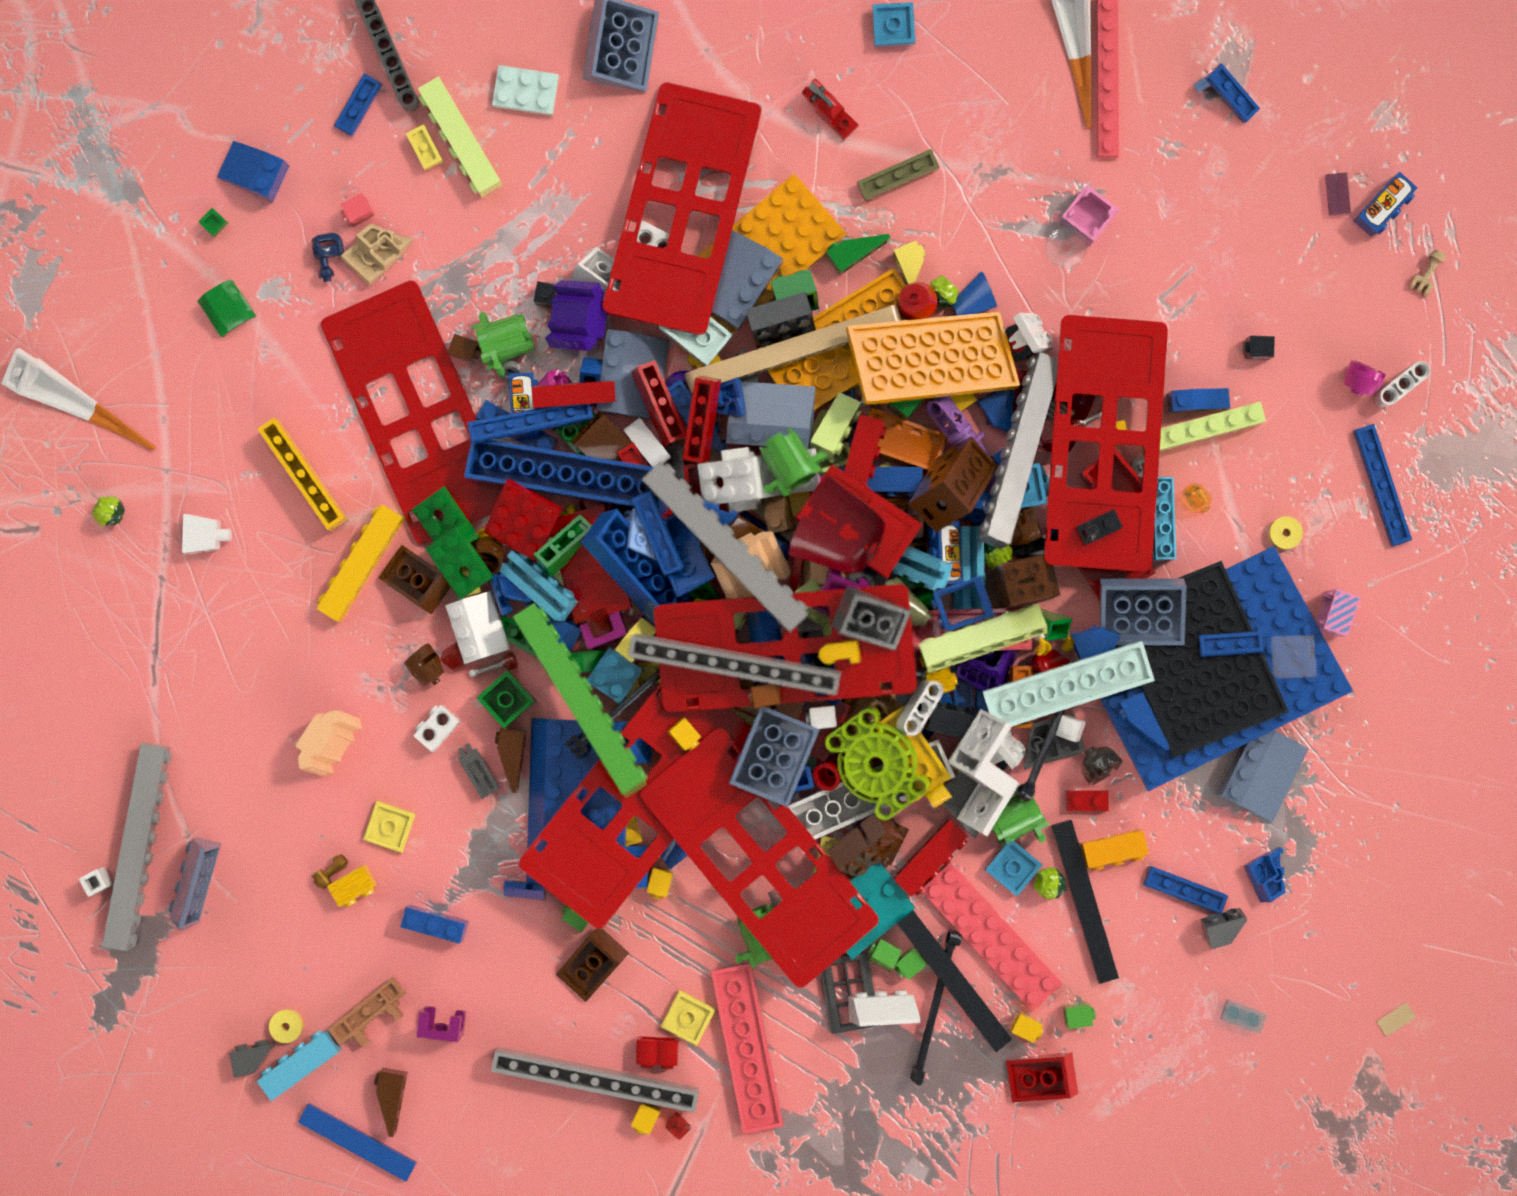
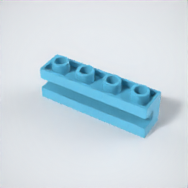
M1158 477L1152 561L1175 560L1174 477Z
M960 526L963 582L981 576L985 587L984 542L979 540L981 534L979 532L980 526ZM974 585L953 592V609H982Z
M908 546L892 570V573L900 576L905 574L908 576V580L916 583L921 581L925 583L924 587L936 590V588L946 587L953 564Z
M511 550L507 556L510 560L507 563H502L499 571L539 607H542L555 621H565L578 603L573 597L574 594L567 588L563 589L559 585V580L554 576L550 577L536 562L534 563L530 558L516 550Z
M328 1029L325 1032L319 1030L310 1037L312 1041L307 1045L302 1042L293 1049L296 1053L289 1057L286 1054L277 1061L279 1065L274 1069L270 1066L260 1073L262 1077L257 1080V1083L270 1101L277 1098L342 1050L341 1046L338 1043L335 1044L332 1040V1035Z

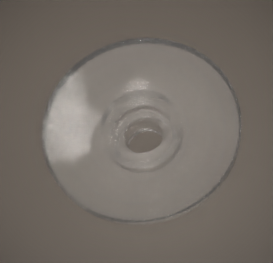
M1072 227L1056 229L1050 234L1046 242L1047 257L1054 265L1061 268H1070L1079 264L1087 250L1084 236ZM1065 243L1070 245L1069 251L1063 250L1062 246Z

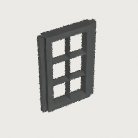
M861 952L854 959H850L848 955L840 956L821 973L831 1033L837 1034L879 1026H858L853 1023L841 1024L839 1008L849 1006V1002H837L835 986L846 985L848 997L852 996L850 984L861 982L862 990L867 992V995H875L867 952ZM857 961L860 978L849 979L846 963ZM842 964L845 980L834 982L831 966Z

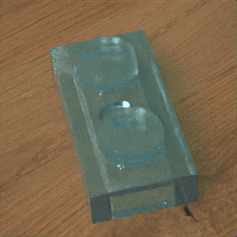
M1227 999L1220 1019L1261 1034L1267 1014Z

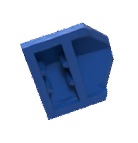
M499 574L497 578L505 598L528 603L534 602L506 576Z

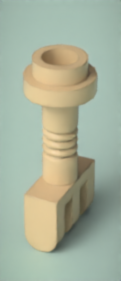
M1437 249L1431 252L1429 257L1432 260L1422 277L1418 274L1414 275L1408 287L1413 289L1418 282L1419 285L1416 291L1420 293L1425 286L1426 289L1423 295L1427 297L1434 286V283L1430 282L1429 279L1438 264L1445 262L1446 254Z

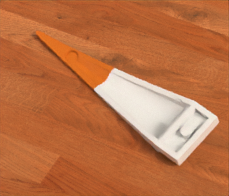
M1051 0L1070 61L1085 123L1090 128V0Z
M20 348L14 351L1 384L19 395L83 418L151 450L156 448L152 443L41 359L34 358Z

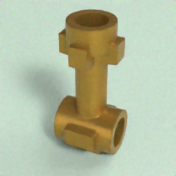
M342 854L335 855L332 858L334 863L324 872L320 869L312 876L313 882L318 888L321 887L322 890L327 888L332 883L330 877L339 868L344 870L347 867L346 864L349 862Z

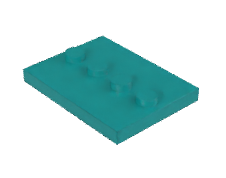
M880 862L869 867L864 875L853 877L850 880L851 884L879 918L878 924L846 951L850 959H854L893 927L901 918L916 908ZM855 896L849 900L856 909L862 906Z

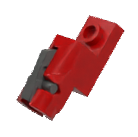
M816 78L811 81L808 87L806 86L803 89L802 95L816 109V114L844 141L858 128L859 124L845 111V107Z

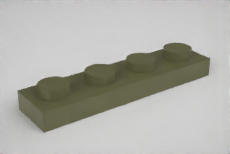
M932 149L863 178L857 181V185L864 201H867L934 172L940 167Z

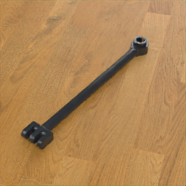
M1065 710L1055 712L1028 780L1024 784H1020L1016 790L1018 797L1025 802H1029L1035 794V782Z
M659 669L608 713L612 721L660 679ZM574 734L565 743L567 747L573 743L576 744L570 749L572 753H575L580 748L581 751L575 756L578 760L589 751L585 746L589 742L586 734L580 739Z
M951 929L947 933L945 952L950 959L952 958L955 946H960L962 941V935L958 931ZM939 978L937 979L916 1067L913 1066L910 1079L918 1086L922 1085L925 1071L923 1069L944 990V985Z

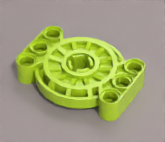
M867 707L826 738L825 744L829 751L839 752L838 769L847 789L861 800L877 803L875 808L876 816L881 820H888L921 797L929 789L930 781L927 776L916 774L918 759L910 739L897 728L887 724H880L879 710L875 707ZM865 713H871L874 721L868 722L865 719ZM849 725H854L857 728V734H852L849 731ZM833 737H838L840 739V746H836L833 743ZM872 757L880 758L884 763V768L880 770L872 769L870 767L872 765ZM915 781L922 782L924 789H917L914 784ZM898 793H904L907 796V801H901L898 798ZM883 804L890 807V813H885L882 810Z

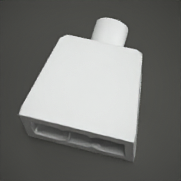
M183 514L182 553L195 554L220 550V541H231L232 531L231 529H221V521Z

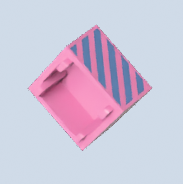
M1086 185L1060 218L1059 222L1091 246L1119 209L1090 186Z
M1338 589L1328 590L1326 593H1322L1324 599L1315 622L1323 633L1335 637H1347L1361 597Z

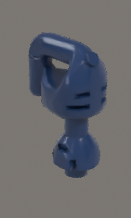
M336 233L320 234L311 240L314 259L319 260L321 266L318 276L319 279L323 278L324 283L331 282V277L335 276L334 271L329 267L328 258L341 256L344 253L342 239ZM334 241V244L331 246L322 247L320 245L322 242Z

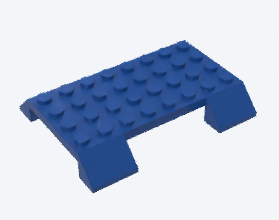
M531 719L527 849L600 759L590 741L585 745L589 751L579 760L575 756L581 751L580 748L575 753H572L570 749L576 744L573 743L569 747L565 745L574 734L579 739L585 735L577 720ZM613 721L615 725L612 729L621 732L628 722ZM623 737L626 742L625 744H623V746L625 747L629 740ZM638 738L630 747V750L637 759L634 763H652V747L641 738ZM583 787L576 798L582 801L589 791ZM599 787L582 807L581 814L598 828L604 829L621 809L622 804L605 789ZM626 825L616 838V841L633 856L639 858L648 846H626ZM542 839L535 849L541 852L548 843ZM648 872L635 888L648 887ZM526 873L527 883L540 885Z

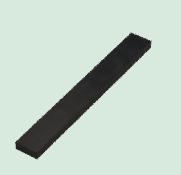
M1070 819L1051 825L1098 983L1101 984L1118 979L1117 969L1073 822Z
M911 910L897 922V925L993 1050L998 1052L1012 1038L921 919Z

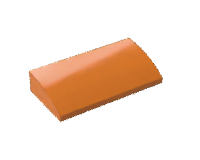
M874 408L870 409L868 416L884 420L883 427H887L884 439H880L878 446L881 447L879 457L905 467H923L922 473L927 474L936 458L942 455L947 439L944 433Z

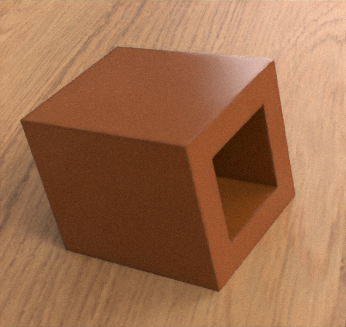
M767 682L753 685L751 691H749L751 704L754 703L755 708L780 704L782 697L779 685Z

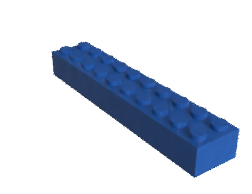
M489 440L470 445L464 477L471 481L504 486L506 480L511 479L533 492L635 508L631 498L651 490L642 479L655 467ZM652 491L661 513L667 514L668 507Z

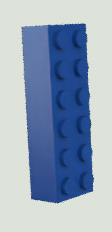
M617 509L601 513L581 540V543L654 626V609L658 605L691 601L693 597L689 592L680 597L675 594L668 575H663L657 560L627 547L630 524Z

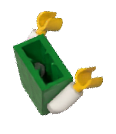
M1041 609L1047 625V633L1034 637L1035 641L1039 643L1035 648L1036 654L1039 656L1044 654L1045 656L1051 649V645L1047 641L1057 639L1065 640L1061 645L1065 652L1072 651L1074 649V640L1072 637H1069L1072 618Z

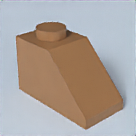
M784 495L766 497L764 515L768 532L781 534L796 530L789 497H784Z

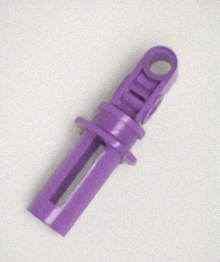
M950 396L934 397L926 405L928 414L936 422L941 432L944 433L949 444L951 443L953 446H956L972 436L994 461L980 441L985 434L983 432L974 433L972 430L973 426L967 422L963 413L959 411ZM996 471L994 472L993 476L988 482L985 490L990 491L992 486L995 484L997 477L995 476Z

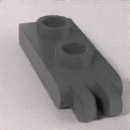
M468 743L465 747L469 753L466 754L462 747L459 748L458 751L461 757L458 759L481 799H484L499 790L500 787L478 749L475 748L473 750Z

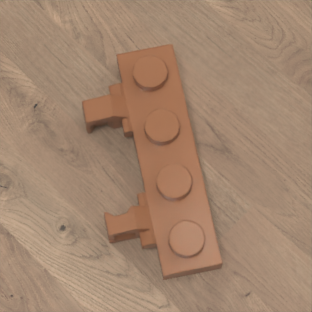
M392 977L332 1025L328 1031L340 1046L351 1039L352 1042L357 1040L363 1048L371 1042V1040L367 1039L364 1032L367 1029L366 1025L381 1013L386 1014L388 1012V1014L393 1015L395 1022L403 1016V1013L397 1006L400 1005L398 999L406 994V992L397 980Z

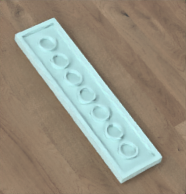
M1138 641L982 692L989 714L1014 726L1155 680L1143 642Z

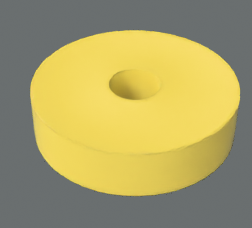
M1284 516L1271 523L1268 535L1275 547L1291 549L1300 543L1303 537V529L1295 518ZM1284 529L1289 532L1287 537L1283 535Z
M292 1009L280 1010L273 1015L269 1023L271 1036L280 1043L293 1042L301 1035L304 1027L302 1017ZM284 1023L289 1024L290 1027L288 1030L284 1029Z

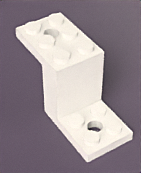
M816 448L807 449L811 457L816 455ZM762 456L697 464L702 499L708 503L719 504L781 495L778 490L773 494L764 491V486L769 485L776 479ZM817 474L813 479L790 492L814 491L820 482L819 475ZM719 476L724 480L722 488L717 485Z
M980 710L948 763L978 783L957 819L983 835L988 836L1018 787L1019 782L990 763L1010 730L1011 725ZM988 732L987 736L983 739L984 734ZM985 806L984 811L980 813L981 809Z

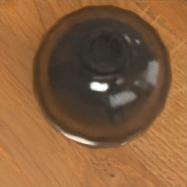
M1093 746L1084 753L1086 756L1081 763V772L1089 785L1091 783L1095 785L1108 778L1113 768L1116 771L1122 765L1123 760L1109 747L1101 746L1095 748Z

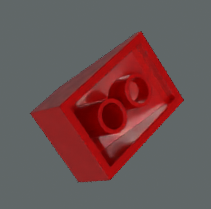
M1072 1052L1006 1061L1012 1102L1071 1099L1079 1094Z

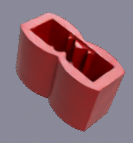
M639 1036L637 1038L636 1064L641 1065V1068L650 1069L653 1068V1065H659L662 1069H673L674 1066L678 1065L679 1038Z

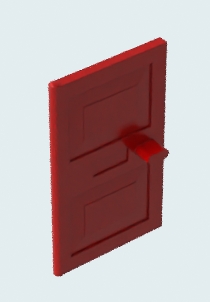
M831 464L800 513L796 515V519L800 521L803 514L808 517L813 507L808 506L812 497L824 480L830 476L838 484L872 508L883 519L885 530L881 545L867 566L888 579L922 524ZM822 511L819 513L832 523L836 524L837 520L829 517ZM845 524L839 534L845 540H856L859 538V534L850 528L852 526L850 524ZM877 542L871 548L870 554L874 552ZM868 543L864 545V550L868 548Z
M606 504L559 517L551 533V539L580 514L593 525L601 513L607 512ZM583 544L569 562L560 569L564 587L569 589L574 594L573 597L578 601L571 611L575 625L633 608L631 598Z

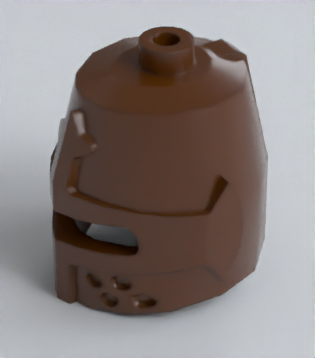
M1033 506L1022 510L1018 514L1011 539L1013 546L1030 544L1043 538Z
M482 537L473 547L489 571L494 575L501 569L504 547L502 543L494 538Z
M429 643L420 647L404 662L411 675L424 686L430 683L436 685L440 682L439 677L444 673L440 657Z

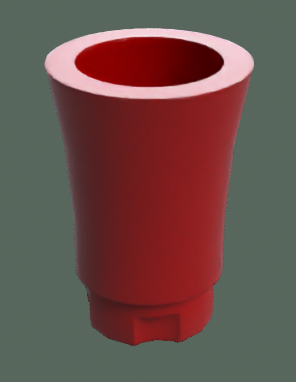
M839 753L832 755L813 771V780L822 790H835L841 781L838 769Z

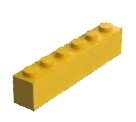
M274 417L259 427L258 431L326 529L334 531L349 519L281 421Z
M383 504L374 509L371 517H373L371 522L364 525L360 532L361 538L358 542L355 541L349 550L351 554L347 559H343L339 565L340 571L338 575L331 578L328 583V591L326 594L323 593L317 601L319 605L316 609L337 622H342L406 519Z

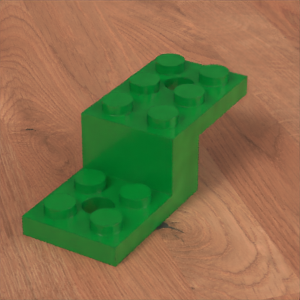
M445 486L412 509L434 541L425 550L460 600L494 577L471 544L480 538ZM437 510H440V511L443 512V514H444L443 520H440V519L437 518V516H436V511H437ZM462 566L468 568L469 576H464L462 574Z

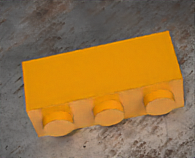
M1141 829L1080 843L1085 866L1092 868V871L1104 869L1106 864L1112 863V866L1122 865L1124 860L1132 859V862L1144 859L1145 855H1149L1144 831Z

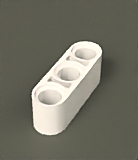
M1419 361L1406 368L1375 394L1376 404L1380 407H1388L1396 403L1430 375L1429 365L1426 362ZM1415 367L1421 369V377L1415 374ZM1399 380H1403L1406 383L1405 389L1400 388ZM1384 392L1389 394V402H1386L1383 399Z
M640 418L624 429V432L634 442L652 467H656L660 462L664 464L671 458Z
M924 680L918 685L896 722V727L899 731L911 736H915L921 731L943 694V687L939 682ZM932 686L933 691L929 695L928 688ZM919 703L922 705L920 712L917 710ZM908 721L911 722V728L909 730H907L906 728Z

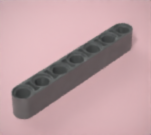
M355 0L399 103L407 112L417 110L419 99L376 0ZM368 5H373V9L370 12L364 11ZM375 24H381L380 29L372 30ZM383 42H389V46L387 48H380ZM397 60L396 66L388 67L390 61ZM401 78L405 79V83L403 85H396L397 80ZM407 97H413V101L410 104H405L404 100Z

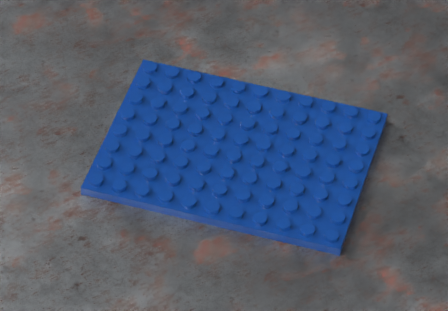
M1274 546L1227 568L1226 572L1253 632L1262 631L1263 655L1289 712L1172 759L1169 751L1165 753L1129 726L1125 719L1121 720L1117 712L1120 702L1143 692L1141 686L1099 698L1148 792L1353 692ZM1073 643L1074 651H1075V653H1076L1078 659L1081 660L1080 657H1079L1077 648H1076V646H1075V643ZM1116 645L1114 649L1122 647L1123 645Z

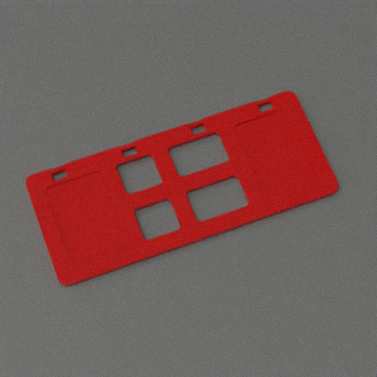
M669 82L660 85L603 301V309L607 314L695 335L706 333L761 118L762 109L759 104ZM660 105L667 107L664 116L658 115ZM659 158L678 161L687 165L680 191L652 185ZM645 163L652 164L649 174L643 172ZM703 168L730 174L731 177L724 201L720 202L703 198L695 194ZM648 201L676 208L668 243L665 248L637 241ZM692 211L717 216L720 219L712 253L709 258L681 252L689 216ZM630 221L636 222L634 232L628 231ZM615 280L621 281L619 291L612 290Z
M407 281L325 317L321 322V328L331 347L414 540L419 544L433 541L420 521L412 522L409 512L444 486L470 524L491 515L503 486L475 482L464 477L471 445L470 435L467 441L443 450L432 427L434 420L458 411L469 434L467 422L477 421L478 419L419 285L415 281ZM340 338L344 348L337 351L333 340ZM429 356H434L450 391V397L431 406L424 407L407 367ZM388 374H393L409 409V415L388 425H383L366 386L370 382ZM365 395L369 404L362 408L359 397ZM417 429L427 450L428 457L406 468H402L391 445V440ZM390 452L394 463L387 465L384 455ZM437 510V511H436V516H437V518L440 519V520H443V518H444L443 512L440 511V510Z
M1066 315L1061 320L1044 544V560L1049 565L1146 572L1152 566L1168 327L1163 322ZM1065 339H1072L1071 351L1064 350ZM1074 394L1102 397L1101 426L1099 428L1071 425L1072 396ZM1118 398L1145 399L1147 401L1145 431L1119 430L1116 428ZM1060 402L1067 403L1066 414H1059ZM1070 441L1092 442L1099 445L1095 489L1070 488L1066 485ZM1117 444L1142 446L1144 448L1142 490L1140 493L1112 490L1114 447ZM1056 465L1063 466L1062 478L1055 477ZM1114 509L1123 528L1084 546L1076 526ZM1051 529H1058L1057 541H1050Z
M904 584L855 588L910 610L909 591ZM846 588L799 592L791 595L796 602L801 600L806 607H829L831 635L826 637L800 638L798 635V625L790 633L782 626V640L737 643L734 614L767 610L754 596L661 604L654 609L656 637L763 657L784 656L786 661L801 663L802 654L820 652L821 648L828 643L858 639L839 633L832 626ZM911 613L895 650L858 639L860 662L851 663L850 658L834 661L835 670L841 671L839 689L836 695H816L815 691L779 686L782 697L780 704L914 692L917 687ZM659 663L663 707L667 712L754 706V703L751 704L749 699V691L751 689L741 688L740 677ZM892 682L893 689L880 690V683ZM698 698L699 705H687V699Z
M660 682L620 732L622 737L629 740L624 747L625 749L630 748L638 738H641L660 753L661 758L648 773V778L645 780L648 785L689 751V749L686 751L682 750L666 732L681 718H685L701 736L697 740L698 742L703 740L713 730L722 728L741 750L751 726L730 708L667 712L663 707V701L657 696L661 691ZM689 698L687 699V705H699V699ZM732 747L727 750V753L733 760L739 756ZM601 759L596 762L518 862L519 867L595 928H603L674 839L640 797L642 789L625 798ZM584 787L589 792L580 801L576 796ZM599 787L605 789L622 804L621 809L604 829L598 828L581 814L582 807ZM634 816H638L657 831V836L639 858L633 856L616 841L618 835ZM544 839L548 844L541 852H538L535 847Z
M717 728L701 740L695 748L684 754L643 788L640 797L796 987L803 988L878 924L879 918L842 871L837 869L833 860L821 848L789 807L779 804L780 806L774 810L767 801L769 799L728 783L738 758L733 760L727 753V750L732 747L740 755L741 749L724 729ZM755 798H759L786 830V835L765 852L761 850L736 819V814ZM721 827L726 829L751 860V865L732 881H728L701 849V844ZM798 846L815 865L817 871L798 888L794 889L776 868V863L794 847ZM813 846L821 854L818 859H815L808 851ZM760 876H764L782 898V901L763 918H758L740 895L744 889ZM854 896L862 904L859 909H856L849 901Z

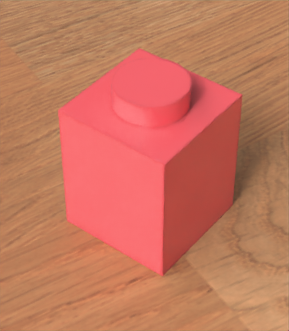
M363 193L341 203L343 210L340 212L346 222L349 221L353 226L375 215Z

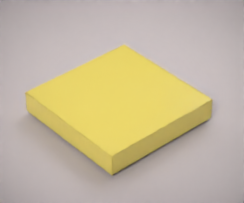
M376 801L363 840L403 853L416 813Z
M679 989L661 1024V1028L697 1046L716 1008Z

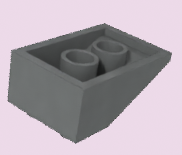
M847 586L832 626L839 633L895 650L911 611L867 592Z

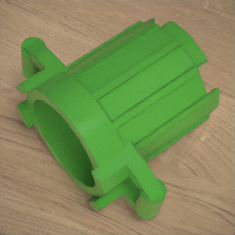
M481 312L478 315L481 323L472 325V328L476 331V336L483 353L481 355L482 361L488 365L486 367L487 371L495 368L497 375L500 377L505 375L502 362L529 354L530 351L535 350L531 334L528 333L523 314H515L490 323L486 313Z
M788 429L790 434L786 436L782 435L781 432L765 441L766 448L760 447L761 456L776 479L769 485L764 486L766 493L773 494L778 490L781 496L784 495L785 497L791 494L790 491L804 485L817 474L819 476L823 474L819 464L828 459V454L820 451L817 455L811 457L800 437L793 429Z
M1015 790L994 824L992 831H995L1000 845L1008 844L1031 831L1035 832L1034 835L1039 842H1044L1046 837L1041 830L1050 824L1046 822L1034 798L1029 802H1025L1018 797Z
M770 903L767 907L765 904L751 910L758 918H763L774 907ZM737 916V924L748 951L740 952L735 957V961L741 963L748 959L751 968H755L757 964L771 960V956Z

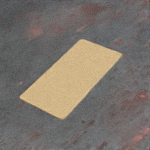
M1405 1003L1378 1020L1377 1023L1387 1037L1414 1020L1416 1016L1409 1005Z

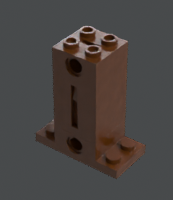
M1043 555L1003 564L992 570L984 571L986 576L985 589L992 609L1009 608L1061 595L1054 566L1047 564Z

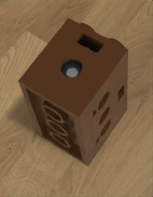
M971 436L936 458L910 499L909 504L926 521L927 525L937 533L973 510L998 466Z

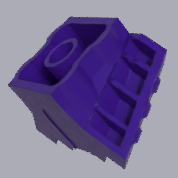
M561 280L553 286L557 295L551 299L552 312L550 322L547 323L551 333L545 339L550 348L589 351L596 345V341L604 337L607 313L603 309L604 292L599 283Z
M996 650L961 662L958 665L956 676L982 691L1000 686L1006 682L1010 666L1017 660L1020 650Z

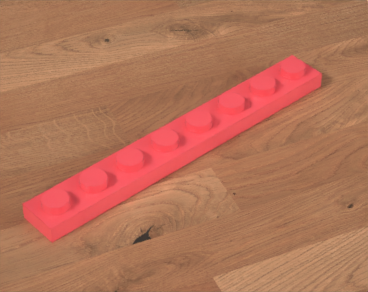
M1097 0L1098 158H1118L1119 156L1118 0Z

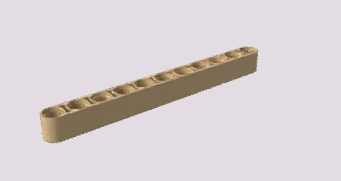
M897 305L889 306L692 370L684 375L690 393L693 394L695 377L707 376L721 379V384L734 378L742 379L849 344L845 330L847 326L902 321Z

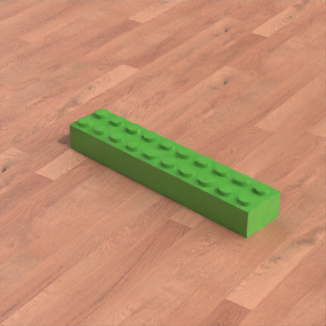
M532 604L514 615V620L624 797L627 798L647 785L645 782L648 778L640 765L638 767L635 766L634 762L637 759L629 747L627 749L624 748L623 744L626 742L620 732L612 729L615 725L607 712L603 714L601 711L604 706L597 695H591L590 692L593 691V688L585 676L583 678L580 677L579 674L583 672L574 659L570 661L568 658L571 656V653L563 641L561 643L558 642V639L561 637L553 624H547L550 619L543 608H537L535 604Z

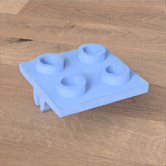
M635 508L632 511L627 510L624 514L628 516L625 519L630 523L627 547L657 560Z

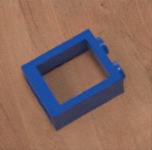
M981 576L933 592L934 597L930 598L934 610L938 609L941 617L937 618L941 630L945 629L946 632L994 617V612ZM974 585L984 614L950 625L940 597Z

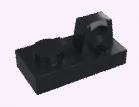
M1114 509L1076 526L1084 546L1123 528Z

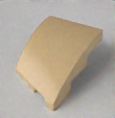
M370 224L356 235V244L341 255V260L370 286L403 255L413 243V239L396 235L394 231L384 230L379 226Z

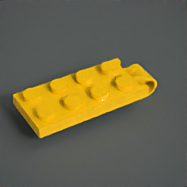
M900 707L879 723L897 728L896 722L904 707ZM910 721L907 722V725H906L907 730H909V729L911 728V722H910ZM921 732L915 736L906 735L916 751L918 759L916 774H923L931 778L929 789L917 801L926 795L932 806L936 808L952 797L943 784L945 781L952 779V777ZM915 781V787L919 790H923V783L920 781Z

